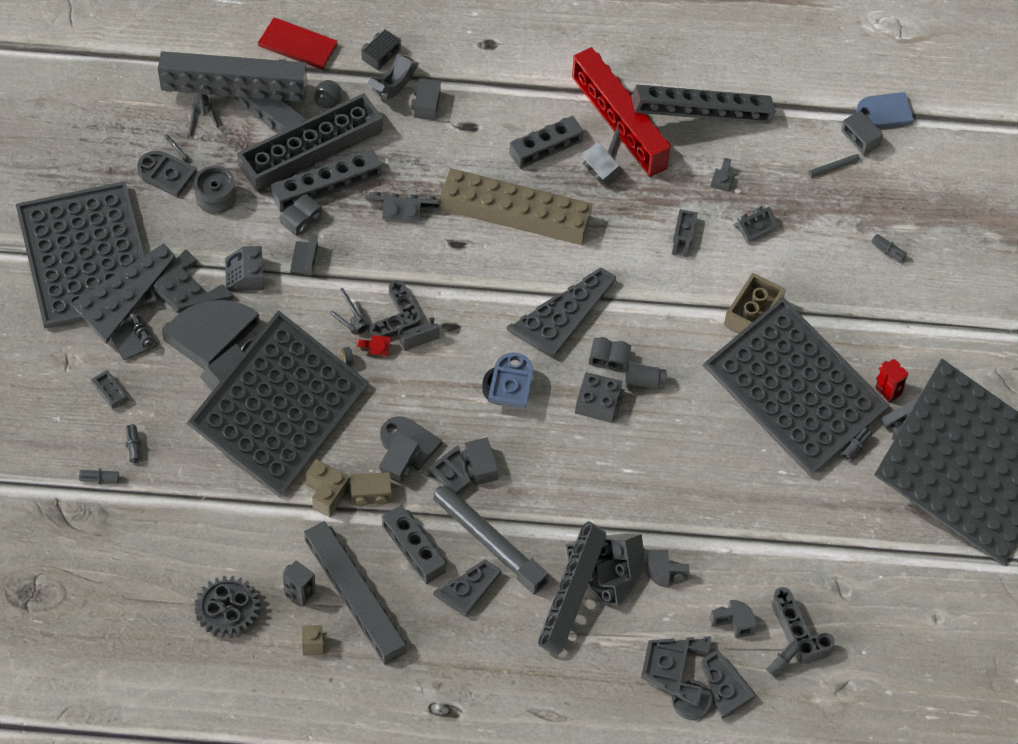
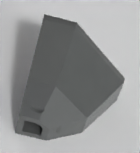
M642 534L606 535L588 584L589 588L603 604L620 605L639 579L645 554ZM576 541L566 544L568 561Z

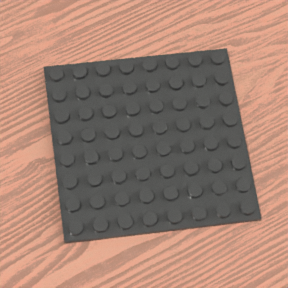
M941 359L874 476L1001 565H1005L1018 541V411L947 361Z

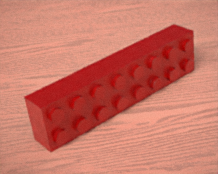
M592 47L575 54L573 57L572 79L611 129L615 131L618 126L620 140L646 174L651 177L668 169L671 149L669 141L663 138L660 130L652 124L647 114L635 113L630 92L622 86L620 79L615 77L610 66L603 62L601 55Z

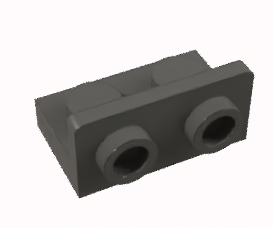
M761 206L753 210L752 215L748 216L746 213L737 218L738 222L733 224L734 228L739 227L746 242L779 226L770 206L765 209Z

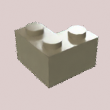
M317 459L306 472V485L316 490L312 497L313 509L330 518L350 489V476Z

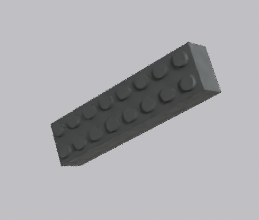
M161 51L158 75L161 91L289 100L294 102H305L308 86L306 62Z
M365 93L238 152V166L257 192L382 132L383 117Z

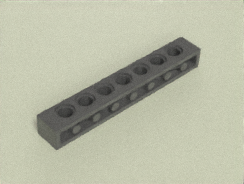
M636 84L631 96L635 113L770 124L776 112L772 97L768 95Z

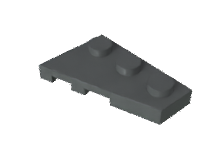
M485 559L465 571V574L456 580L454 578L448 582V585L435 590L433 595L459 613L467 616L500 576L501 569Z
M718 649L701 660V665L721 720L755 698L754 693Z

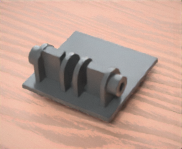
M135 313L130 314L129 322L122 324L118 331H115L110 337L123 361L158 346L142 316L139 317Z

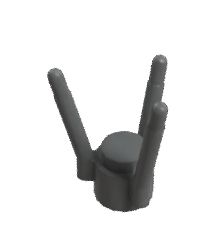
M198 94L195 96V104L192 105L189 136L192 135L196 111L204 116L205 112L209 110L215 126L218 127L208 95Z
M340 288L345 300L354 313V316L350 319L351 324L334 311H330V314L349 328L351 333L355 331L357 334L365 332L370 325L359 302L355 303L359 311L358 313L344 288Z

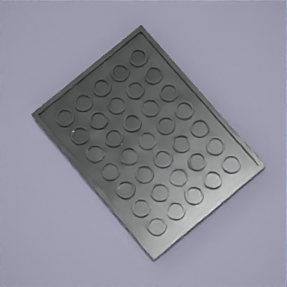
M126 181L16 204L44 329L83 321L84 319L72 307V302L145 256ZM153 288L147 291L145 298L136 309L157 305Z
M784 297L703 364V367L809 476H812L890 406Z
M278 310L186 424L280 497L369 382Z

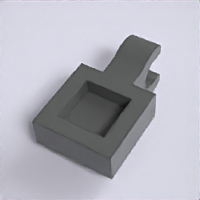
M724 158L721 170L715 169L711 182L712 188L729 191L733 178V173L729 172L732 159Z

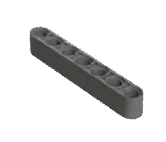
M590 521L586 522L579 532L538 640V645L553 655H559L566 645L606 539V531Z

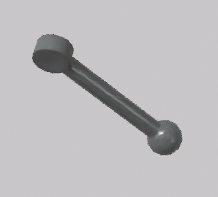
M165 134L164 137L182 156V160L188 161L189 156L181 151L168 134Z

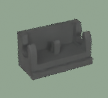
M434 317L429 318V323L403 331L402 328L398 329L397 337L405 351L439 339L440 327L438 323H434Z

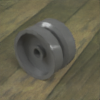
M215 165L208 166L200 170L195 176V198L197 205L202 210L208 213H221L233 206L236 200L235 179L227 168Z

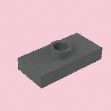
M108 370L91 379L92 384L112 410L129 400L127 394Z

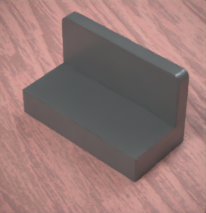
M310 234L309 243L296 242L290 269L291 274L313 275L318 250V235Z

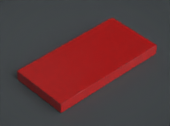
M273 17L258 41V46L300 62H306V64L323 70L338 45V41L275 17Z

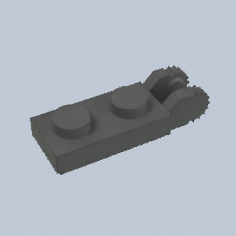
M679 210L673 238L672 255H676L679 243L685 245L683 257L688 256L698 212Z

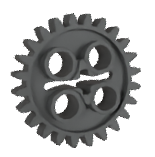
M223 576V581H219L216 577L214 584L208 581V588L202 586L203 593H197L198 599L195 600V606L197 607L194 608L195 614H197L196 619L200 621L201 627L206 626L207 633L213 630V636H216L218 632L221 633V638H224L225 633L230 638H232L233 633L240 636V630L247 633V625L254 627L253 621H258L257 614H260L259 606H261L260 600H258L259 594L254 593V586L249 588V581L242 584L241 577L237 581H234V576H231L230 580ZM221 593H226V594H227L226 596H223V597L218 596V595L221 594ZM239 600H244V601H245L244 603H241V604L237 603V601H239ZM212 610H218L217 613H210ZM230 617L237 618L235 620H229Z

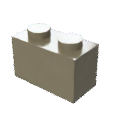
M390 472L350 475L352 505L364 506L367 504L383 505L391 503Z

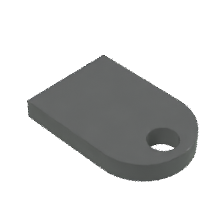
M162 151L147 152L141 156L137 163L138 175L144 182L177 198L197 173V167ZM145 162L153 163L151 166L143 165Z
M392 417L384 422L380 430L381 443L387 450L390 448L397 433L418 442L421 455L412 464V467L418 471L442 445L440 438L407 417ZM389 427H395L397 431L394 433H389L387 429Z

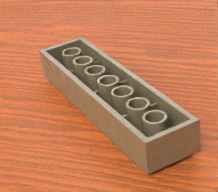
M453 168L449 170L440 195V210L579 245L583 243L591 219L593 204Z

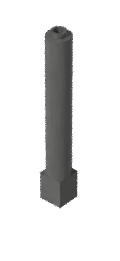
M447 485L439 486L434 491L433 500L517 575V580L533 595L548 583L549 573L533 558L529 560Z

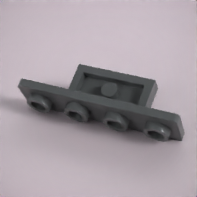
M370 192V195L365 196L366 200L384 201L382 219L420 221L421 204L440 205V201L436 200L434 196H425V199H418V195H407V198H403L395 193L381 196L379 192Z

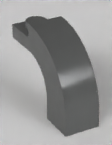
M397 54L388 72L381 78L370 77L367 84L373 87L372 92L384 99H391L407 85L419 63L407 55Z

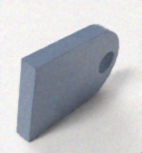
M905 92L865 97L860 100L856 112H868L870 115L866 116L878 128L912 125L914 121Z
M507 353L497 360L488 402L520 408L527 407L533 377V365L529 358L520 353ZM513 360H518L520 364L514 366L510 362Z

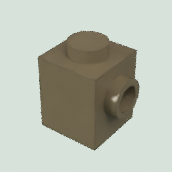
M322 625L302 626L303 655L323 654V645H327V632L323 633Z

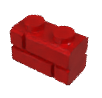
M896 359L883 362L879 367L880 373L876 377L875 389L881 395L883 394V398L888 403L903 394L908 377V372L903 367H900L901 364Z

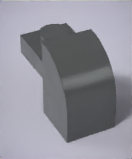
M648 550L647 571L654 583L662 587H668L669 580L675 582L688 580L689 564H669L668 550Z
M730 600L728 608L719 607L711 612L710 622L712 627L732 624L735 638L755 635L757 627L755 617L747 604L738 600Z

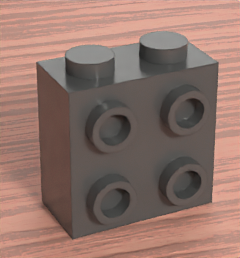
M585 372L576 402L575 414L612 423L614 416L619 414L620 405H618V401L623 400L624 397L623 381Z

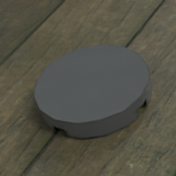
M688 680L684 682V684L702 687L699 706L696 707L673 695V709L684 719L697 720L705 717L711 710L713 702L710 689L700 681Z

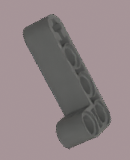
M785 587L776 589L772 607L788 642L795 641L801 647L800 651L795 655L797 661L802 664H808L829 657L835 643L833 636L829 633L811 636L791 591ZM786 615H791L794 618L790 619ZM794 632L800 633L801 636L795 635ZM820 644H826L828 647H823ZM802 650H808L810 653H804Z

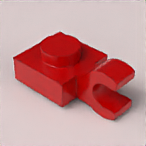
M372 335L371 341L357 339L356 347L370 348L369 354L389 356L391 337Z

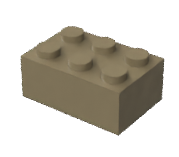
M752 272L726 312L724 325L739 333L742 332L784 297L786 289Z

